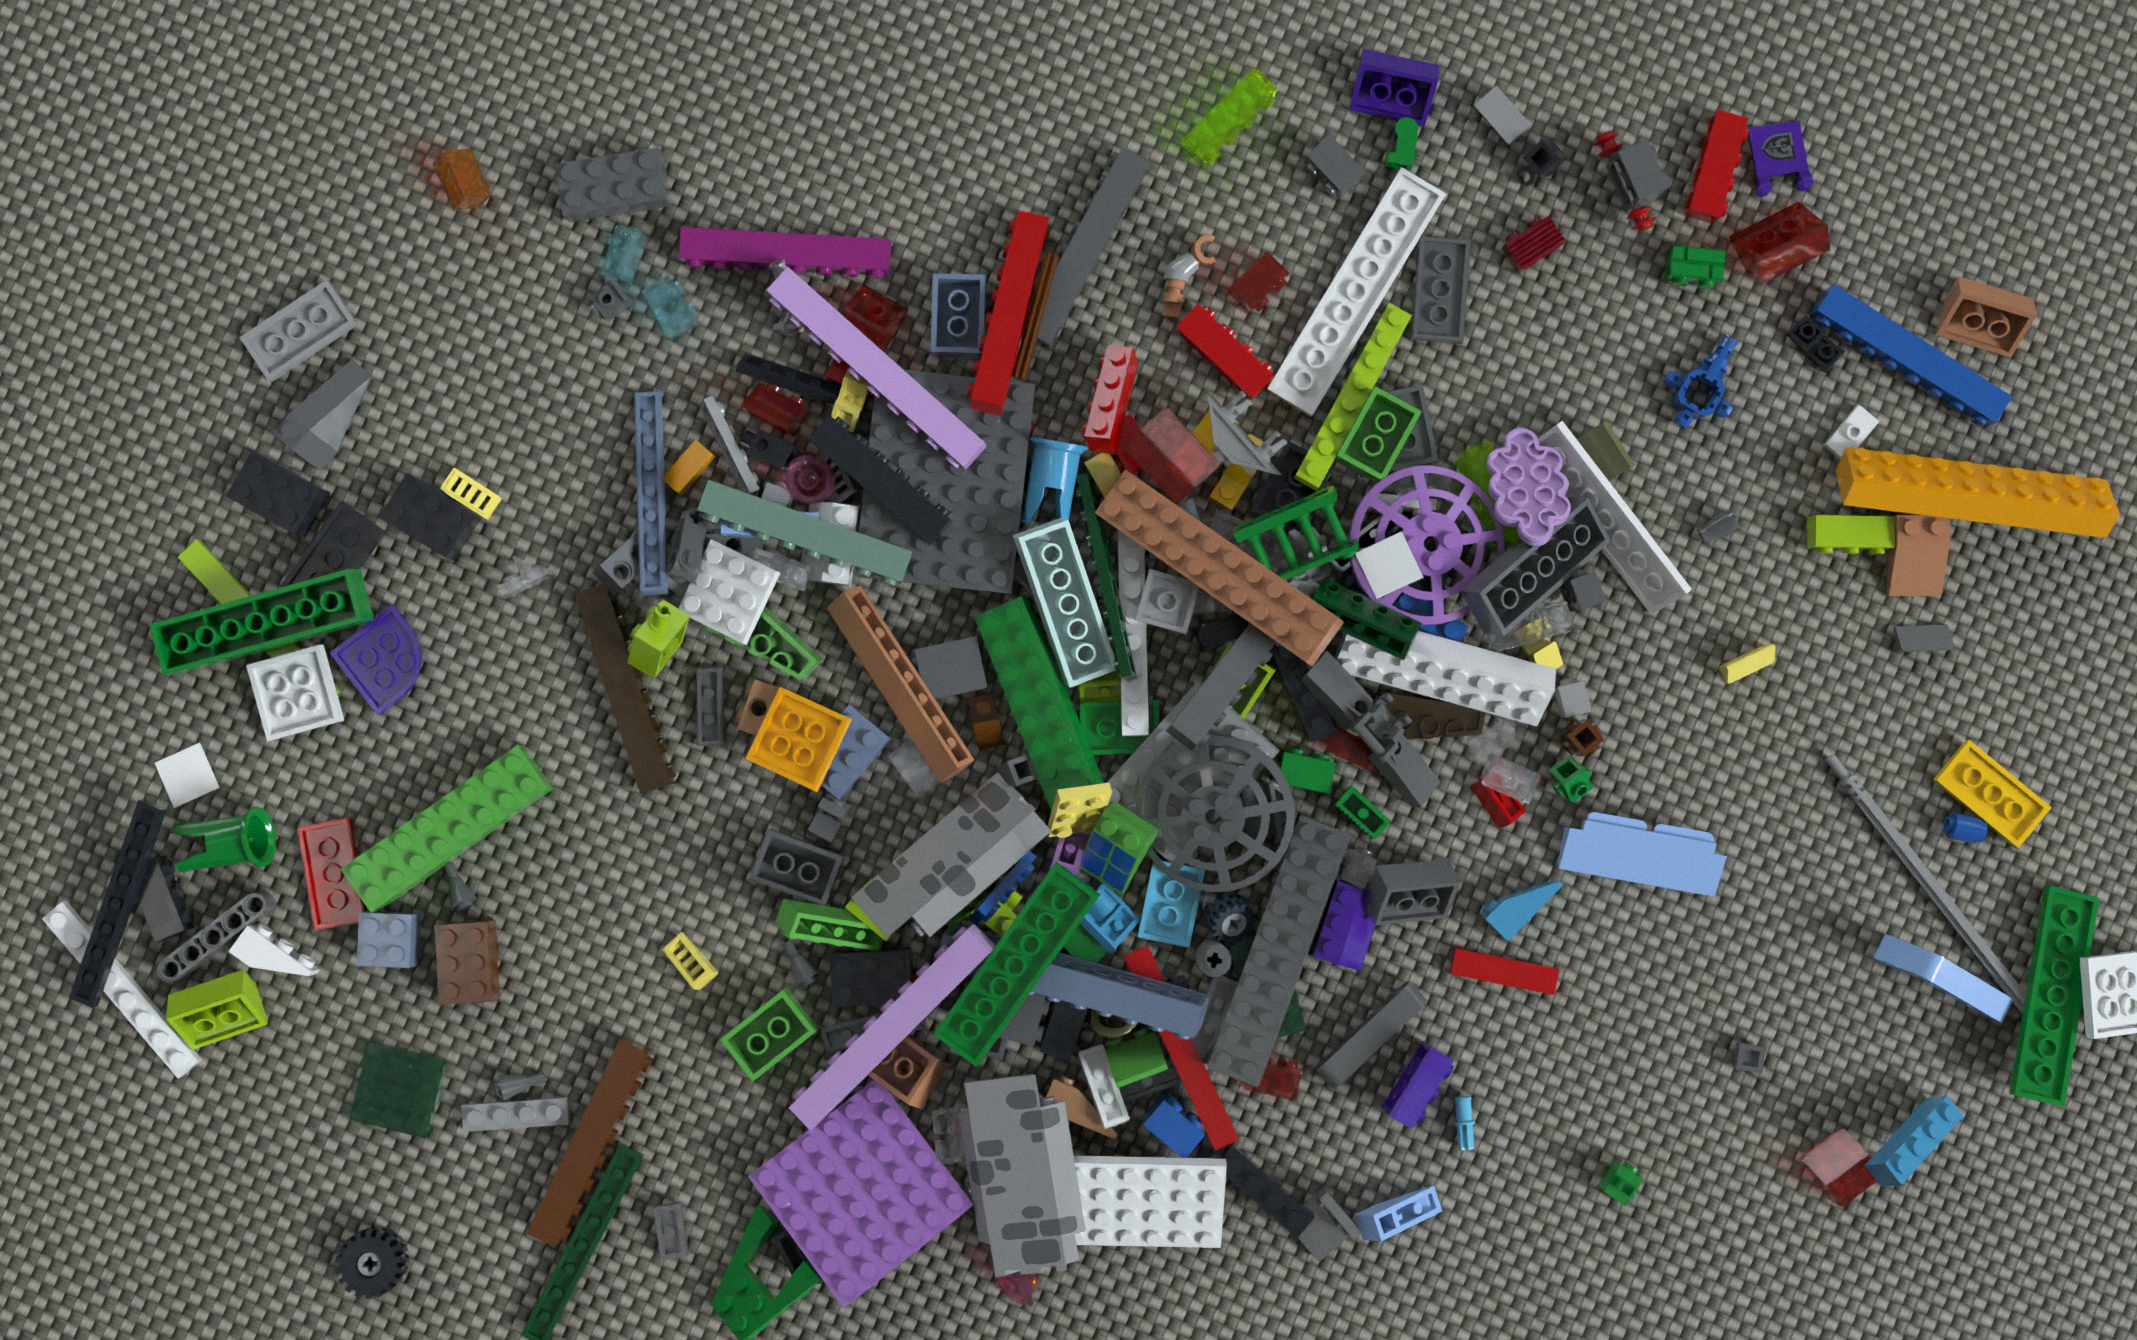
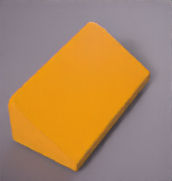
M695 439L665 474V482L682 496L716 456Z

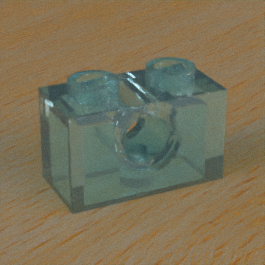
M667 275L641 290L663 330L671 340L698 326L695 317L699 315L692 303L686 304L682 295L685 294V291L678 279L673 281ZM677 301L678 308L674 312H667L666 307L668 303Z

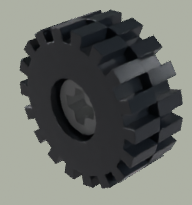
M374 1226L367 1227L348 1238L345 1244L340 1247L338 1252L341 1254L335 1260V1263H339V1266L335 1268L336 1274H342L338 1281L340 1284L344 1282L348 1284L345 1288L348 1293L355 1290L354 1296L360 1298L366 1295L365 1299H371L375 1295L377 1297L384 1295L401 1282L402 1276L408 1270V1267H405V1265L409 1262V1256L404 1254L408 1251L407 1245L401 1246L402 1237L398 1236L395 1238L393 1236L395 1231L392 1229L386 1232L384 1231L385 1227L382 1226L374 1229ZM370 1256L372 1257V1261H377V1265H375L373 1269H371L370 1265H365V1261H367L370 1258Z

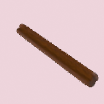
M1046 252L1044 255L1012 376L1019 380L1026 379L1059 257L1051 252Z

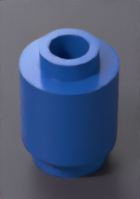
M1952 813L1950 817L1945 818L1943 831L1946 832L1947 838L1975 844L1976 842L1981 843L1984 841L1987 834V824L1982 822L1980 818Z

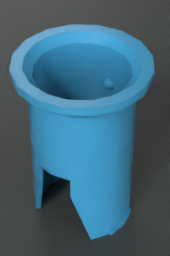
M1029 436L1034 450L1020 522L1032 523L1043 498L1045 487L1056 488V519L1065 518L1069 520L1080 455L1084 453V450L1088 451V447Z

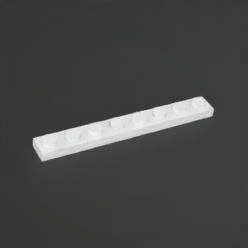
M1118 530L1119 598L1137 674V679L1126 681L1121 678L1122 736H1149L1146 623L1135 621L1145 587V550L1140 544Z
M62 901L42 920L81 964L92 930L67 901ZM115 958L103 991L177 1078L183 1077L202 1059L189 1047L166 1020L165 1015Z

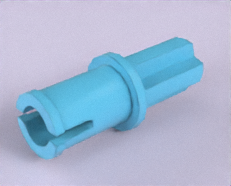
M1471 1096L1454 1097L1457 1120L1454 1121V1125H1457L1459 1149L1464 1151L1472 1150L1474 1148L1473 1124H1475V1120H1472Z

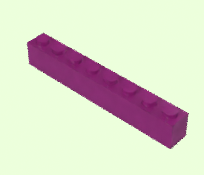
M681 227L679 259L688 268L700 269L702 265H712L713 269L727 270L729 266L738 267V270L746 272L754 271V268H764L765 272L772 273L769 265L777 260L784 259L786 266L799 275L806 274V271H816V274L820 276H831L832 272L842 273V276L851 278L858 277V274H868V277L873 279H883L884 275L890 276L892 254L890 239Z

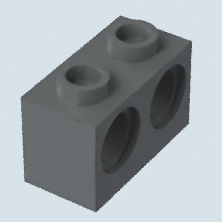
M637 533L592 572L614 596L621 589L626 593L637 583L633 578L639 574V562L634 561L631 553L639 556ZM613 570L620 571L623 579L617 578Z
M1586 569L1578 570L1572 573V576L1560 586L1569 612L1584 610L1606 601L1595 571L1587 573Z

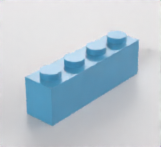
M1948 1095L1926 1098L1864 1166L1881 1187L1902 1185L1964 1117Z

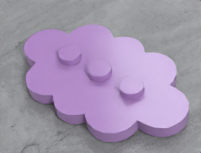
M1516 428L1508 432L1503 447L1492 451L1487 459L1486 468L1492 476L1488 484V492L1496 500L1494 516L1498 522L1507 527H1517L1518 535L1523 542L1532 546H1540L1550 540L1554 526L1565 522L1570 514L1571 504L1565 497L1569 482L1567 477L1560 472L1563 464L1560 453L1551 447L1540 446L1537 436L1532 431L1525 428Z

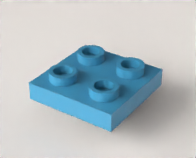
M1102 883L1096 889L1101 895L1080 924L1111 953L1141 919L1110 887Z

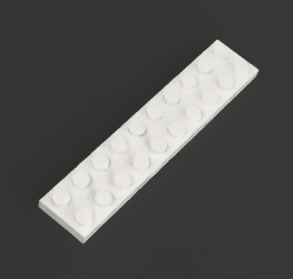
M1401 167L1269 385L1268 392L1312 417L1446 193Z

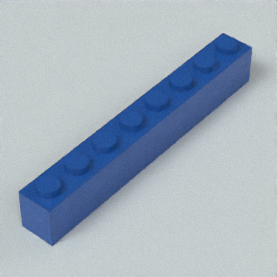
M1835 284L1824 290L1809 314L1820 327L1829 328L1836 332V336L1840 340L1855 344L1859 347L1861 353L1879 359L1883 367L1892 371H1898L1904 375L1903 378L1907 382L1914 385L1918 384L1925 388V392L1929 396L1944 400L1948 403L1947 406L1950 409L1959 413L1963 412L1970 417L1972 423L1978 426L1986 427L1997 423L2013 397Z

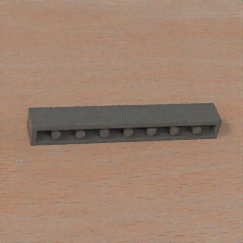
M1122 147L1119 154L1116 152L1113 154L1108 164V167L1111 168L1107 176L1102 175L1095 188L1099 191L1094 199L1091 197L1088 199L1083 209V212L1086 213L1082 221H1076L1070 233L1073 235L1070 243H1064L1058 254V257L1061 259L1055 270L1036 342L1049 349L1150 168V161ZM1029 311L1027 312V316H1026V320H1025L1023 332H1024V329H1025V325H1026V321H1027V318H1028Z
M1304 572L1285 580L1311 599L1315 594L1314 592L1320 586ZM1249 623L1166 732L1190 751L1197 745L1202 748L1211 736L1208 731L1212 725L1219 726L1227 715L1223 711L1228 704L1232 707L1242 696L1239 692L1244 684L1248 687L1258 675L1254 672L1259 664L1264 667L1273 655L1269 651L1274 644L1277 647L1281 644Z

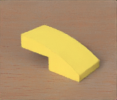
M847 371L831 417L834 419L838 416L850 426L848 431L854 433L867 399L869 390L866 387L869 383L863 378L858 381Z
M1100 453L1084 464L1105 499L1121 476V473L1110 454Z

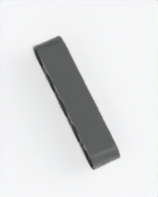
M268 892L251 893L164 958L158 964V976L163 981L172 982L190 975L237 939L247 925L256 924L270 914L275 907L274 897ZM257 898L261 899L263 903L260 911L255 907ZM236 914L241 917V925L239 927L234 923ZM215 930L220 934L218 943L213 939V932ZM194 946L199 951L197 959L192 955V948ZM172 963H175L178 967L176 975L171 971Z
M1410 981L1405 982L1316 1066L1315 1070L1333 1089L1337 1088L1427 1003V999Z

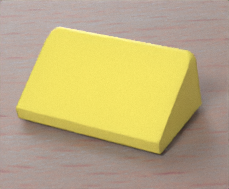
M1772 643L1764 644L1720 665L1719 669L1726 683L1730 684L1772 664L1775 660V645Z

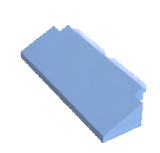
M1591 812L1588 814L1587 820L1582 821L1581 830L1564 827L1557 868L1715 897L1727 856L1714 854L1717 843H1713V835L1709 832L1664 824H1657L1653 832L1646 831L1647 825L1642 820Z

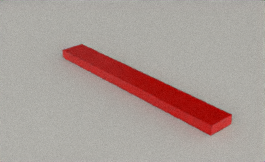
M1148 945L1124 955L1131 973L1165 982ZM1167 1030L1159 1032L1214 1150L1216 1151L1239 1140L1192 1038L1181 1039L1174 1036V1032Z

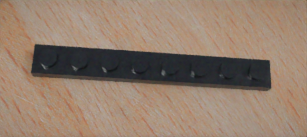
M138 800L69 996L72 1000L91 1008L97 1007L100 1002L167 811L166 808L146 800Z

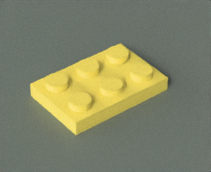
M1110 783L1058 789L1047 825L1051 830L1048 834L1049 837L1065 838L1076 833L1091 834L1102 812L1108 806L1112 794Z

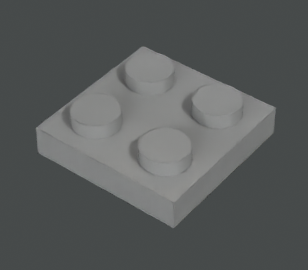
M1149 569L1135 621L1186 635L1199 586L1188 579Z

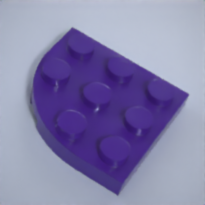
M395 605L389 606L375 617L374 621L367 623L330 652L331 656L377 715L383 714L411 690L418 678L422 661L419 639L412 626Z

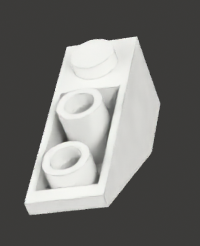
M261 923L247 925L229 950L231 954L253 968L311 976L320 971L314 965L315 961L305 954L300 955L294 951V946L285 939L279 940L272 935L273 931L268 926Z

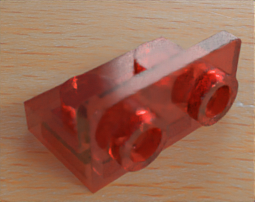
M1270 1057L1260 1085L1255 1087L1245 1083L1244 1090L1297 1100L1300 1078L1303 1076L1304 1070L1298 1067V1062L1282 1060V1064L1272 1062Z

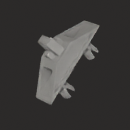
M1241 391L1225 407L1221 406L1214 396L1208 395L1213 440L1215 446L1212 448L1215 454L1205 462L1210 470L1215 471L1223 463L1226 467L1235 463L1282 475L1270 462V458L1287 444L1285 439L1274 444L1281 434L1275 431L1261 446H1256L1236 423L1237 420L1235 418L1253 404L1249 399L1240 404L1246 394Z

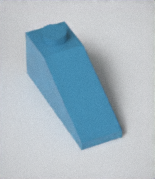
M1552 880L1499 898L1497 901L1493 899L1484 907L1483 911L1485 913L1481 918L1503 940L1509 941L1549 901L1563 884L1560 881Z

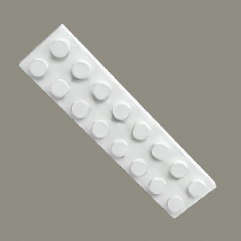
M1561 421L1538 438L1540 446H1547L1557 450L1563 459L1560 472L1567 477L1569 482L1565 497L1589 498L1611 540L1601 549L1649 613L1651 615L1690 592L1692 590L1564 422Z

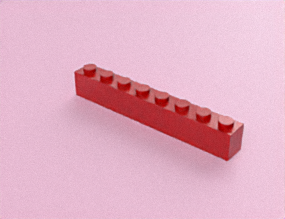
M1018 210L1016 220L1011 219L1008 235H1012L1010 243L1005 242L1002 256L1006 258L1005 265L999 266L997 281H1000L999 289L994 288L991 298V304H994L993 313L988 312L985 327L989 328L987 336L982 335L979 351L983 352L981 360L976 359L973 369V375L977 376L975 384L970 383L967 399H971L972 410L1002 416L1048 231L1049 217Z

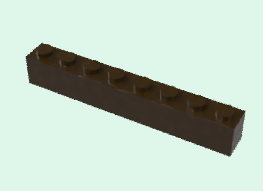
M604 584L575 593L640 794L675 784L674 777L677 776L673 763H668L665 754L668 752V746L664 737L660 738L657 728L660 727V722L656 712L652 713L649 705L652 702V697L647 687L644 688L641 681L644 673L627 663L630 653L627 649L632 642V638H627L624 629L628 625L624 614L619 613L617 603H620L618 594L614 596Z

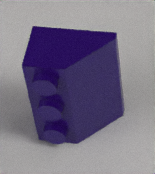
M1363 49L1349 110L1398 121L1404 117H1409L1416 121L1417 125L1425 126L1439 80V65Z
M1335 880L1310 955L1336 965L1361 971L1375 928L1372 917L1371 893L1369 890Z
M1422 1040L1381 1108L1388 1116L1410 1128H1413L1415 1124L1419 1125L1426 1114L1424 1108L1429 1101L1433 1102L1440 1091L1438 1086L1442 1079L1446 1080L1452 1073L1454 1068L1452 1063L1454 1060Z

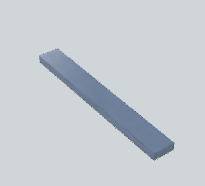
M661 391L634 392L641 596L668 594Z

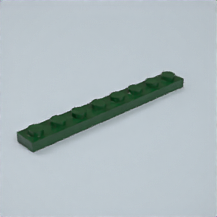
M1084 473L1077 475L1079 484L1075 485L1079 500L1082 499L1084 509H1081V516L1084 524H1088L1089 534H1086L1089 548L1094 551L1095 559H1092V566L1095 574H1099L1100 579L1097 589L1101 600L1104 599L1106 609H1103V616L1106 624H1110L1112 634L1108 635L1111 649L1116 651L1117 660H1114V666L1118 676L1121 675V678L1130 681L1137 679L1103 521L1095 513L1099 503L1094 481L1089 474Z
M623 1143L619 1144L521 1336L529 1340L550 1339L644 1154Z

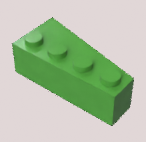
M766 606L747 645L708 626L705 628L799 680L807 679L824 660Z

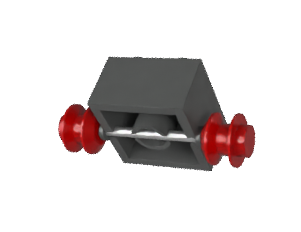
M1611 130L1598 135L1596 137L1597 142L1593 145L1601 147L1602 151L1599 153V157L1610 160L1606 168L1626 213L1630 212L1626 219L1633 220L1635 225L1631 230L1637 229L1640 233L1654 226L1652 222L1656 220V217L1649 216L1648 212L1652 207L1646 206V204L1655 201L1669 188L1668 176L1663 169H1660L1657 162L1658 155L1654 146H1650L1647 139L1621 150L1623 143H1616L1615 141L1618 132L1612 134Z

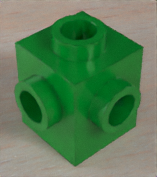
M1571 755L1549 769L1554 780L1552 784L1553 789L1560 797L1565 796L1571 803L1593 789L1589 780L1592 776L1590 771L1583 763L1579 764Z

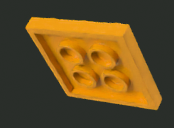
M779 687L745 759L818 792L852 720Z

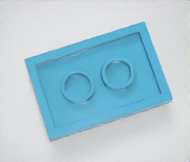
M1162 861L1168 867L1171 865L1170 862ZM1152 862L1137 937L1189 948L1201 890L1177 882ZM1183 865L1177 874L1203 884L1205 870Z

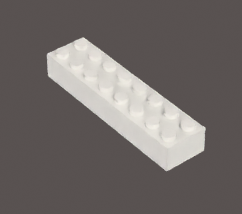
M1421 631L1418 632L1405 660L1397 658L1346 633L1342 634L1336 650L1335 659L1350 675L1533 726L1538 725L1555 691L1556 669Z

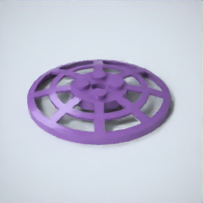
M1414 466L1386 476L1366 493L1356 508L1350 524L1348 541L1357 538L1359 542L1360 527L1365 512L1369 506L1383 515L1376 530L1375 544L1384 540L1385 531L1390 520L1401 527L1400 532L1403 533L1422 576L1430 577L1432 592L1420 591L1406 585L1386 594L1383 598L1376 599L1355 554L1349 560L1358 585L1367 598L1421 622V625L1441 624L1471 612V609L1466 605L1453 613L1444 615L1443 598L1460 592L1461 589L1478 576L1477 572L1483 560L1484 542L1498 541L1497 558L1505 552L1502 524L1494 516L1493 503L1473 481L1447 468ZM1424 473L1446 475L1462 482L1465 486L1458 497L1444 490L1427 489ZM1413 475L1416 490L1402 495L1390 506L1376 497L1391 483L1403 477ZM1473 492L1482 499L1489 509L1496 530L1482 531L1477 516L1466 504ZM1430 496L1443 498L1453 503L1446 515L1432 512ZM1418 498L1421 514L1407 519L1397 511L1405 503ZM1461 511L1469 518L1475 533H1460L1454 521ZM1427 537H1432L1436 542V548L1433 552L1427 551L1424 547V540ZM1476 543L1475 559L1470 568L1459 558L1463 545ZM1365 548L1358 549V550H1356V552H1359V551H1361V550H1363V549H1365ZM1454 568L1464 577L1456 585L1443 590L1441 574ZM1401 592L1416 599L1432 600L1433 616L1410 614L1394 607L1392 603Z

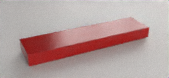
M1454 948L1449 973L1555 995L1559 969Z

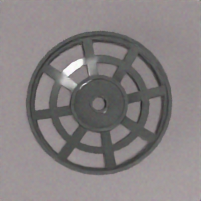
M1211 734L1202 748L1197 745L1199 762L1183 768L1170 778L1160 767L1172 756L1187 749L1180 742L1172 745L1160 754L1143 777L1137 793L1135 814L1143 819L1144 796L1152 777H1154L1165 787L1159 800L1158 818L1143 820L1160 829L1167 846L1177 857L1168 867L1157 856L1152 846L1149 847L1147 854L1169 877L1197 890L1227 892L1241 889L1257 882L1279 863L1288 848L1293 834L1295 822L1294 799L1284 773L1271 757L1248 741L1233 736ZM1208 744L1231 746L1245 751L1251 756L1242 769L1228 762L1210 761ZM1259 762L1276 779L1284 800L1267 802L1261 786L1251 776ZM1211 769L1223 770L1236 775L1229 787L1216 784L1212 781ZM1200 771L1202 786L1197 787L1191 793L1178 784L1186 776ZM1244 783H1247L1255 793L1259 802L1258 805L1244 806L1242 799L1237 794ZM1171 793L1184 802L1181 816L1166 817V806ZM1210 809L1217 810L1221 815L1220 821L1210 822L1206 817V812ZM1286 810L1284 835L1275 853L1262 844L1268 832L1270 814ZM1261 815L1260 830L1257 838L1253 839L1242 830L1246 818ZM1183 826L1185 833L1190 839L1182 850L1172 839L1168 828ZM1235 840L1248 848L1239 857L1226 861L1224 847ZM1198 845L1213 848L1216 863L1203 862L1191 857ZM1255 853L1269 861L1254 875L1242 881L1231 883L1228 869L1243 864ZM1185 863L1199 869L1217 871L1220 885L1197 883L1177 873Z

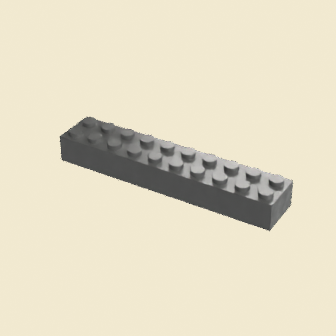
M1303 816L1299 817L1207 1068L1255 1087L1260 1085L1349 844L1351 834Z

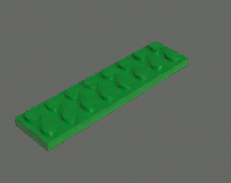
M1056 862L933 1035L977 1067L1101 894L1060 863Z
M2044 886L2009 1091L2010 1095L2065 1107L2083 1000L2080 958L2090 957L2099 904L2098 897L2054 886Z

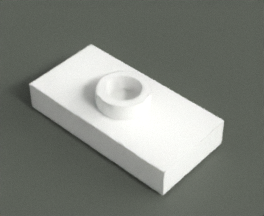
M1857 405L1823 446L1838 459H1841L1845 447L1858 448L1879 421L1863 407Z

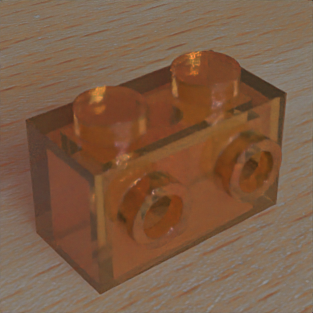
M471 148L444 151L432 163L453 211L478 208L491 196L489 186L484 180L478 161L475 159Z

